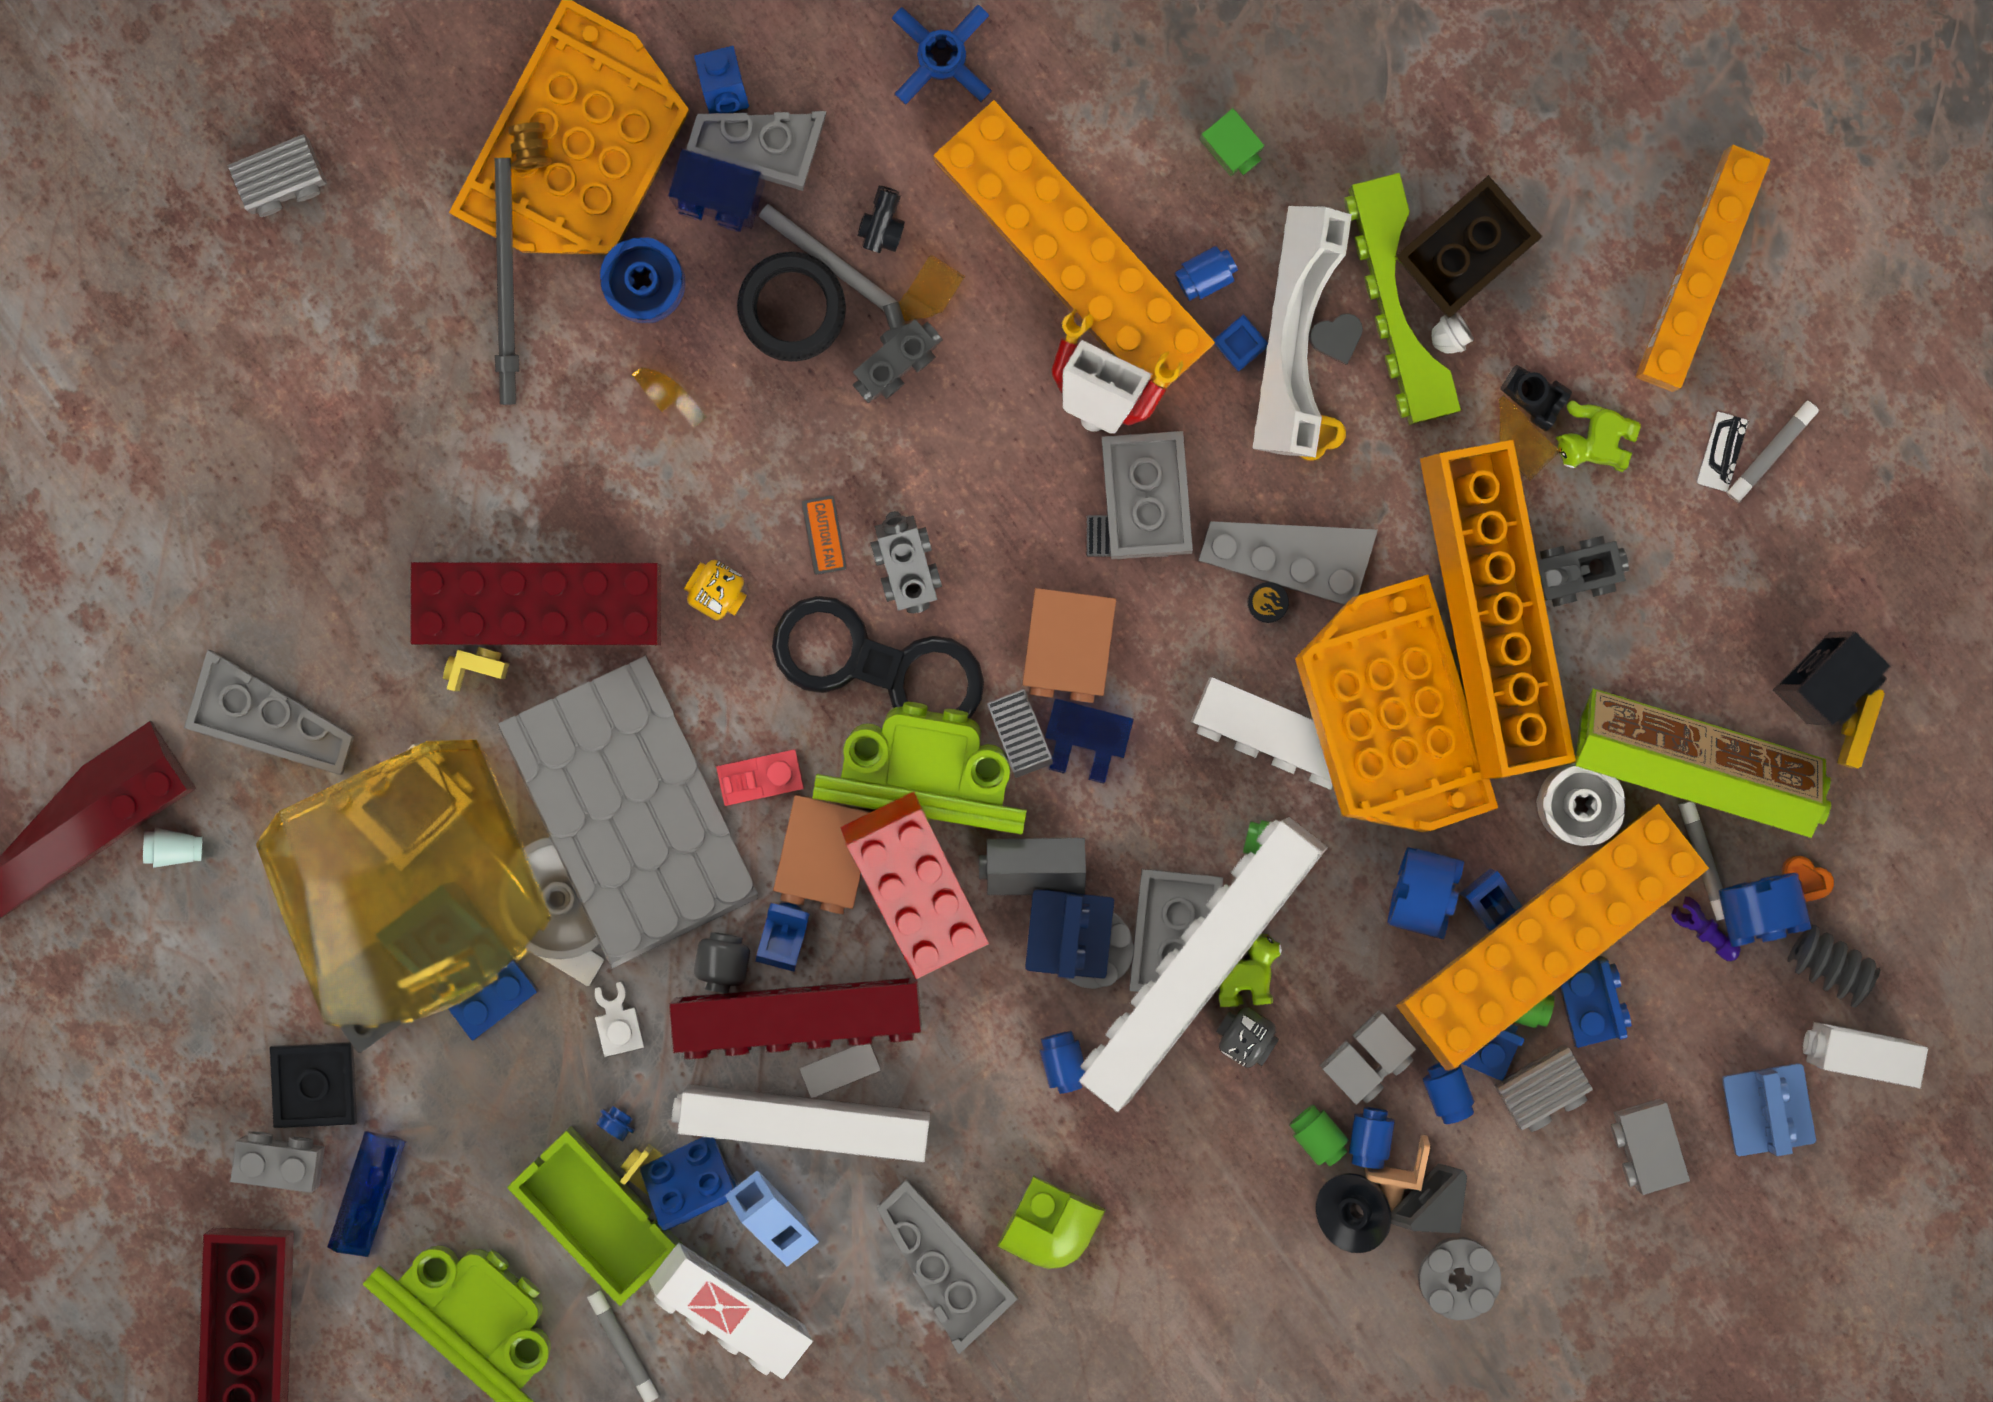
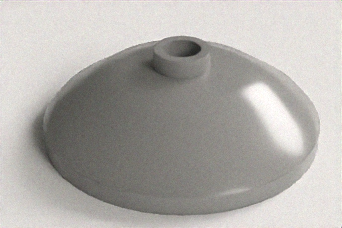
M550 837L537 840L521 849L506 866L498 888V909L507 932L521 947L544 958L569 959L593 950L600 944ZM553 891H558L563 895L564 901L559 907L553 906L549 901V896Z

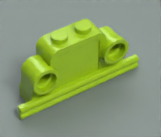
M904 702L903 707H895L887 713L883 728L875 724L866 723L852 730L843 747L844 762L841 778L816 774L812 799L878 809L914 791L928 819L1023 834L1027 810L1002 806L1005 788L1010 777L1008 757L996 745L985 744L980 746L981 729L974 720L968 718L967 712L961 710L944 709L942 714L927 711L928 706L921 703Z
M433 1246L422 1251L415 1258L412 1266L399 1281L379 1265L362 1284L495 1402H534L521 1389L534 1374L545 1366L551 1349L548 1335L542 1329L534 1326L541 1316L543 1309L542 1302L538 1297L540 1290L526 1277L522 1276L518 1279L507 1269L510 1264L493 1249L489 1253L483 1249H472L459 1261L456 1254L450 1248Z

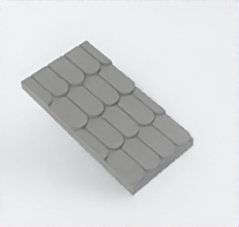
M646 656L498 723L499 731L611 968L758 899V893L753 885L752 878L731 838L730 831L697 766L695 757Z

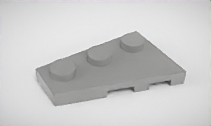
M812 111V114L774 112V115H748L747 113L697 114L685 151L686 157L803 191L825 122L826 111Z

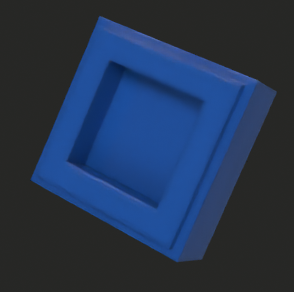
M1244 314L1213 340L1215 342L1214 345L1237 372L1263 352L1268 345V342Z

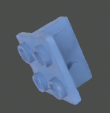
M1795 1063L1723 1076L1722 1083L1733 1147L1737 1156L1770 1152L1775 1156L1793 1154L1792 1147L1814 1144L1816 1142L1805 1072L1802 1064Z

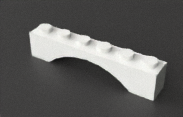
M1288 206L1275 300L1272 308L1270 334L1266 349L1265 368L1260 390L1257 422L1254 431L1253 449L1281 455L1316 458L1322 416L1314 401L1309 381L1307 361L1309 332L1313 314L1322 290L1334 269L1346 255L1351 214L1327 207Z

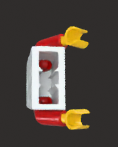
M1077 309L1073 310L1062 321V327L1067 336L1066 339H1061L1052 366V376L1059 391L1063 394V409L1067 413L1080 418L1083 427L1092 432L1102 429L1108 433H1116L1122 423L1130 426L1148 419L1167 390L1164 387L1165 384L1177 379L1183 367V361H1180L1177 369L1168 370L1164 367L1163 363L1169 352L1163 353L1155 367L1156 377L1154 380L1150 379L1151 373L1083 340L1077 343L1079 337L1091 328L1093 317L1091 314H1088L1083 319L1080 327L1074 320Z

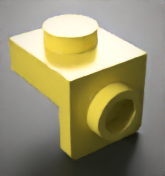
M479 646L476 654L465 650H457L456 657L449 656L443 679L449 680L448 690L459 691L466 669L505 679L510 663L500 661L502 653Z

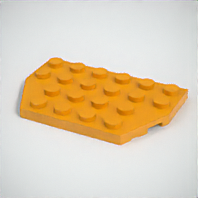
M561 0L453 203L449 214L496 238L494 158H511V164L517 160L516 154L511 152L514 136L509 135L508 128L510 126L531 122L545 123L546 130L542 132L543 139H547L548 149L544 151L545 156L552 159V164L528 170L512 169L511 167L513 248L522 253L607 255L624 237L690 110L636 34L572 0Z
M1427 574L1352 597L1295 657L1342 816L1419 832H1428L1497 809L1498 804L1491 781L1481 777L1467 701L1429 575Z

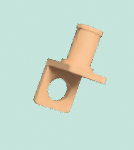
M1421 1134L1413 1172L1384 1167L1383 1169L1365 1168L1366 1178L1380 1184V1189L1388 1200L1391 1212L1402 1201L1404 1189L1422 1190L1430 1151L1427 1135Z

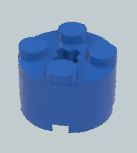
M643 237L618 243L608 252L601 265L600 282L604 297L609 305L627 320L636 323H656L673 313L683 298L685 274L682 265L675 254L658 240ZM649 271V278L652 281L649 288L642 286L639 290H636L638 284L634 280V276L637 273L644 276Z
M1407 847L1398 871L1400 876L1397 886L1393 890L1387 919L1388 925L1444 939L1449 923V916L1447 915L1453 916L1459 892L1454 891L1455 885L1453 883L1459 884L1464 861Z
M1798 873L1761 878L1759 881L1744 882L1719 890L1720 903L1731 947L1755 942L1754 936H1756V939L1762 938V942L1787 937L1785 929H1787L1788 934L1812 929Z

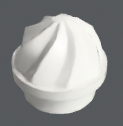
M1455 313L1449 319L1445 315L1442 316L1438 324L1432 329L1433 346L1447 354L1465 351V345L1474 340L1470 329L1459 313Z

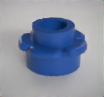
M612 1106L609 1112L604 1109L600 1110L602 1115L596 1125L622 1142L629 1132L634 1133V1129L629 1126L633 1118L615 1106Z

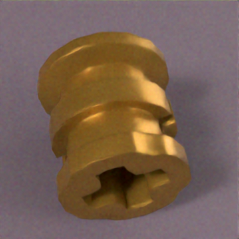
M523 123L508 128L509 135L514 136L511 152L516 154L517 158L511 164L512 169L528 170L552 164V159L546 157L544 151L548 149L547 139H543L542 132L546 130L545 123Z

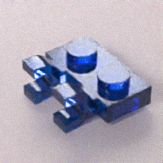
M1055 698L1044 738L1056 741L1052 755L1054 764L1049 766V770L1065 774L1072 746L1095 752L1088 780L1104 784L1111 757L1124 759L1134 719Z

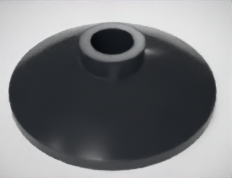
M1353 1173L1340 1174L1327 1181L1318 1193L1316 1216L1319 1226L1325 1236L1338 1248L1351 1253H1365L1378 1247L1388 1236L1392 1220L1388 1200L1382 1190L1366 1177ZM1356 1204L1361 1207L1363 1215L1356 1210Z

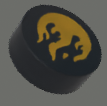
M1265 582L1251 590L1247 606L1250 614L1256 620L1263 623H1272L1280 620L1286 614L1289 599L1286 591L1280 585Z

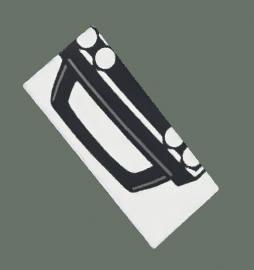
M1717 412L1697 484L1724 492L1728 491L1749 422L1748 420Z

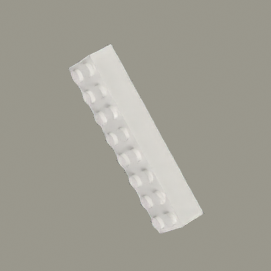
M1290 817L1281 822L1275 820L1269 823L1256 840L1262 845L1257 853L1254 855L1250 852L1240 860L1231 872L1236 877V880L1230 887L1225 884L1216 891L1206 904V907L1211 910L1205 919L1200 916L1192 922L1181 937L1186 942L1180 951L1176 948L1172 952L1170 951L1155 970L1161 975L1155 983L1150 980L1148 984H1144L1130 1002L1136 1007L1131 1015L1125 1012L1122 1017L1120 1016L1105 1034L1111 1039L1106 1047L1100 1044L1081 1065L1080 1068L1085 1071V1074L1079 1082L1117 1112L1131 1101L1328 847Z

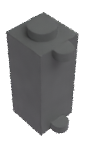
M1085 838L987 839V855H979V880L987 879V895H1033V891L1036 889L1085 894Z

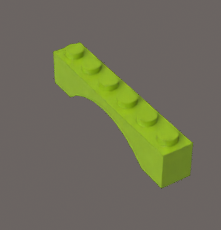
M1400 173L1354 184L1348 189L1350 196L1344 197L1346 212L1352 215L1351 221L1356 220L1360 233L1359 236L1354 237L1355 246L1360 261L1366 259L1370 275L1364 277L1370 300L1377 299L1380 315L1375 316V323L1380 339L1387 338L1390 354L1385 355V362L1390 378H1397L1401 393L1395 395L1400 418L1407 417L1409 425L1456 414L1461 409L1451 371L1435 360L1417 340L1405 319L1398 299L1395 280V256L1401 231L1410 213Z

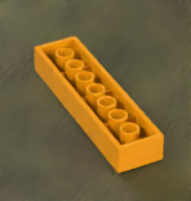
M995 100L988 104L933 155L934 162L1061 302L1071 312L1077 309L1075 317L1082 323L1088 314L1092 315L1093 324L1088 331L1108 353L1151 373L1150 379L1154 380L1156 377L1155 367L1160 356L1165 352H1169L1163 365L1168 370H1175L1182 360L1183 367L1177 377L1179 378L1215 344L1212 338ZM1174 381L1167 382L1164 387L1168 388Z
M1514 440L1443 452L1420 458L1482 779L1503 778L1576 762Z
M1656 804L1642 812L1404 998L1396 1007L1446 1071L1455 1069L1710 868L1660 804Z

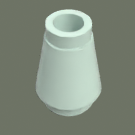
M155 827L154 831H144L143 864H153V868L202 861V837H195L194 835Z

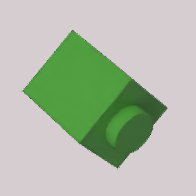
M1234 108L1202 133L1199 139L1230 177L1238 170L1244 176L1262 160L1258 154L1264 148V144Z

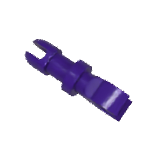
M1685 896L1683 908L1688 909L1691 912L1690 914H1684L1679 910L1678 906H1674L1671 915L1677 924L1690 930H1695L1697 932L1696 937L1702 942L1708 941L1716 948L1715 953L1722 959L1734 961L1739 957L1741 947H1731L1729 936H1725L1717 929L1719 924L1716 921L1705 918L1700 905L1694 899Z

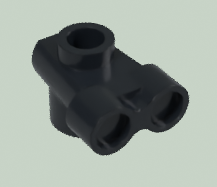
M881 185L878 186L873 202L875 205L872 214L864 212L857 236L864 238L863 248L877 253H881L882 248L896 252L905 224L904 220L892 217L900 201L901 195H899V191Z
M1518 365L1512 368L1500 388L1502 392L1531 415L1530 422L1545 432L1553 426L1560 410L1565 406L1572 394V391L1560 382L1554 381L1551 384L1547 382L1543 375L1529 372ZM1523 382H1525L1528 387V391L1525 396H1523L1522 393Z

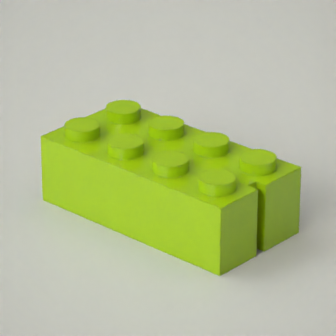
M570 1126L540 1157L538 1156L521 1172L507 1188L603 1290L621 1306L653 1276L678 1242L683 1243L669 1229L662 1230L657 1218L653 1222L648 1219L652 1212L651 1209L627 1184L623 1185L620 1183L621 1178Z

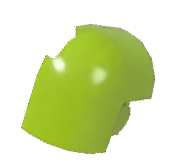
M1033 1175L997 1247L1039 1267L1047 1269L1065 1267L1076 1261L1088 1247L1106 1209L1070 1191L1068 1193Z

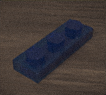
M369 1131L364 1132L327 1246L329 1249L337 1253L369 1257L406 1141L397 1136Z

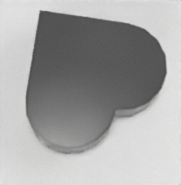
M1342 314L1333 322L1322 321L1311 330L1309 336L1310 343L1318 352L1347 365L1361 338L1363 331L1362 323L1359 318L1352 314Z

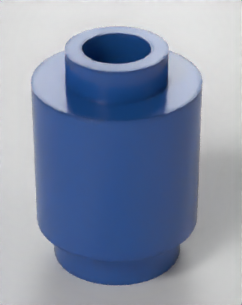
M1214 246L1182 263V268L1174 272V275L1188 301H1191L1196 297L1201 300L1235 282L1232 274L1237 272L1238 269L1227 249L1220 252L1218 247Z
M1072 1031L1042 1038L1043 1048L1039 1051L1049 1088L1058 1087L1059 1094L1083 1088L1079 1080L1085 1074V1071L1080 1068L1084 1058L1079 1040H1074Z
M1440 1062L1430 1066L1427 1069L1429 1074L1423 1078V1082L1436 1116L1441 1117L1444 1124H1453L1474 1114L1472 1105L1475 1101L1461 1065L1447 1071Z
M1364 1107L1363 1114H1354L1349 1153L1353 1155L1351 1162L1353 1165L1372 1169L1384 1168L1385 1160H1388L1390 1157L1395 1123L1394 1119L1387 1117V1110Z

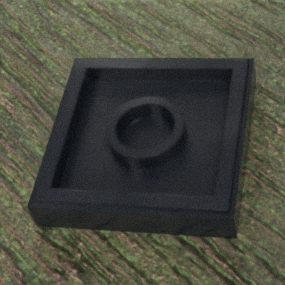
M350 1042L276 1045L270 1047L273 1128L355 1125L357 1123L354 1048Z

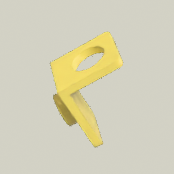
M650 1144L642 1153L635 1148L621 1166L626 1173L620 1180V1183L625 1185L629 1180L648 1195L640 1168L664 1155Z

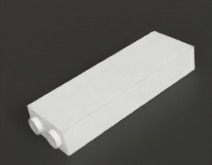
M691 1084L687 1085L682 1094L678 1093L677 1098L674 1099L672 1122L679 1123L678 1134L924 1162L930 1112Z

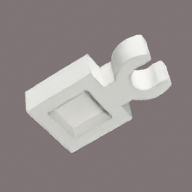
M623 981L616 983L618 996L614 1000H609L604 996L602 986L595 988V999L606 1011V1014L595 1017L604 1057L645 1047L636 1007L624 1009L623 1002L627 996V989Z

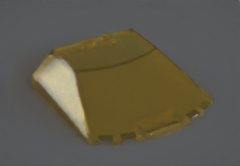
M477 740L426 741L278 811L256 843L299 961L322 1019L327 1025L342 1027V1024L362 1025L364 1028L378 1027L379 1023L400 1020L402 1023L411 1022L448 1009L473 996L498 979L496 974L514 958L518 961L527 952L525 947L539 930L544 931L552 919L485 750Z

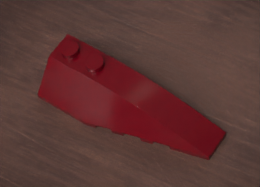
M152 721L144 724L84 764L0 855V919L196 789Z

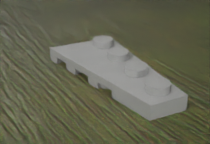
M1210 521L1198 561L1345 605L1352 597L1359 594L1378 530Z
M207 650L184 728L343 775L354 735L217 653Z
M907 1179L877 1206L880 1216L911 1267L916 1280L925 1292L939 1321L943 1324L952 1340L957 1353L960 1354L1018 1300V1296Z

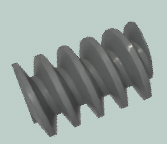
M1812 924V929L1803 931L1795 942L1788 956V962L1793 959L1797 960L1795 973L1798 975L1809 967L1811 969L1809 981L1812 983L1820 976H1824L1823 990L1828 991L1835 984L1839 985L1838 999L1844 998L1849 992L1853 993L1850 1006L1856 1008L1872 991L1879 977L1880 968L1875 969V960L1869 957L1862 960L1861 952L1856 949L1847 953L1848 946L1845 942L1839 941L1833 945V935L1826 932L1819 937V927Z

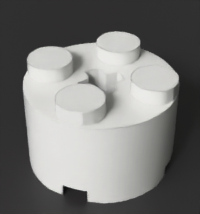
M1576 763L1564 765L1556 769L1543 782L1536 801L1539 817L1547 831L1555 838L1577 846L1600 844L1611 838L1620 828L1625 811V796L1619 781L1616 778L1575 766ZM1577 796L1589 798L1585 803L1588 808L1586 813L1574 811L1577 805L1574 799Z

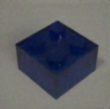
M682 149L668 197L673 205L676 206L675 209L679 211V215L702 221L703 215L714 217L715 221L718 222V226L735 232H741L742 226L752 229L766 182L760 171Z

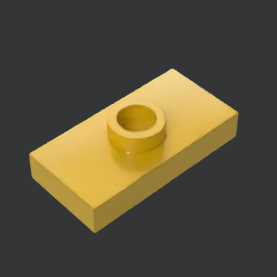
M1878 689L1870 696L1865 692L1856 702L1857 711L1842 725L1841 734L1846 736L1837 764L1858 769L1862 767L1885 695L1883 690Z

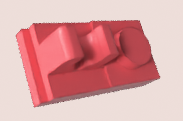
M796 749L716 766L725 806L804 789Z

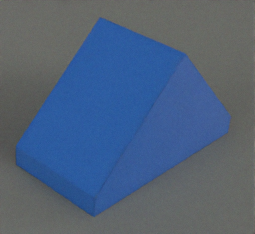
M1491 868L1459 893L1489 932L1522 907L1502 875Z

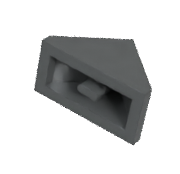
M1439 1163L1424 1178L1422 1190H1412L1392 1210L1391 1224L1412 1231L1460 1233L1467 1175L1464 1170Z

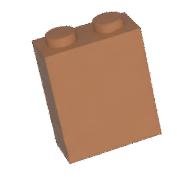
M1039 588L1034 589L1022 681L1023 686H1030L1029 695L1053 698L1054 690L1071 692L1070 700L1094 703L1095 695L1104 696L1116 605L1115 598Z
M796 794L773 891L781 893L780 900L804 905L805 898L821 902L820 909L838 914H844L845 907L853 909L861 872L846 845L840 827L872 811Z

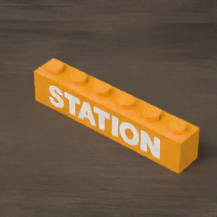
M1731 145L1723 151L1635 378L1671 392L1681 389L1771 159L1736 145Z

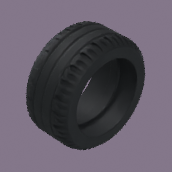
M781 252L764 258L746 275L739 290L737 311L744 333L757 349L772 358L795 362L815 357L831 346L843 327L846 303L838 278L825 263L805 253ZM788 272H797L812 278L821 287L826 298L827 308L823 323L814 334L799 341H783L773 337L763 328L757 314V301L764 285L772 278Z

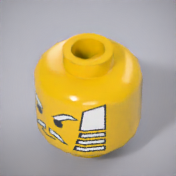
M711 560L706 565L700 562L684 587V590L688 592V604L713 620L722 619L727 612L735 616L747 597L745 593L741 592L744 585L743 576L718 560Z

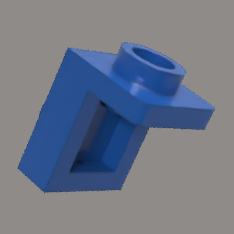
M734 46L694 56L709 114L734 113L749 107Z
M770 903L755 962L795 972L810 914L802 911L795 904L780 903L778 905Z

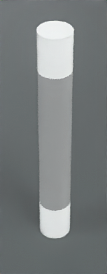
M1806 401L1727 491V494L1734 501L1740 503L1814 418L1819 409L1811 402Z
M1687 801L1678 806L1692 847L1710 868L1702 874V879L1716 920H1722L1724 915L1720 903L1719 890L1723 889L1695 802Z
M600 1289L592 1293L587 1299L643 1401H654L659 1397V1394L602 1290Z

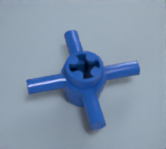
M977 4L952 32L942 29L929 32L909 12L901 7L893 15L892 20L919 44L917 57L920 67L894 95L906 105L931 78L945 80L954 77L975 98L983 102L992 90L965 66L966 50L964 42L989 17V14ZM948 45L953 52L950 54L947 66H937L933 54L928 51H931L934 46L943 50Z

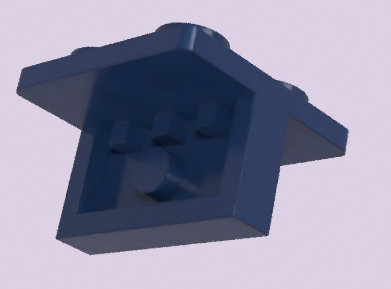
M1034 890L1025 969L1032 972L1057 974L1058 977L1075 979V976L1106 978L1114 899L1107 896Z

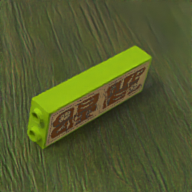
M1592 688L1579 719L1575 766L1812 838L1818 823L1825 824L1831 809V801L1826 800L1831 784V777L1826 776V759Z

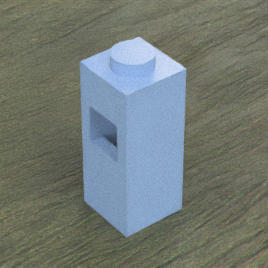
M758 1170L725 1195L741 1223L786 1266H789L819 1242L804 1216Z

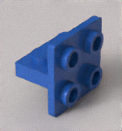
M701 1137L640 1168L653 1210L662 1230H670L702 1213L727 1203L728 1200L725 1195L739 1185L723 1160L716 1139L711 1137Z

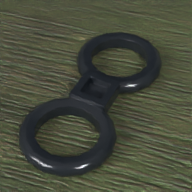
M814 596L799 600L783 613L774 628L772 650L776 665L789 682L805 691L826 693L841 689L856 678L888 689L892 707H903L904 702H909L903 687L905 673L909 666L921 655L938 652L948 654L958 660L966 672L968 680L967 694L956 710L967 712L968 718H971L982 701L984 678L980 663L969 648L952 638L930 636L914 640L900 651L869 640L865 623L851 606L837 598ZM817 612L830 613L841 619L850 630L853 641L851 656L845 666L835 674L823 677L809 675L799 669L792 660L788 647L790 633L796 623L806 615Z

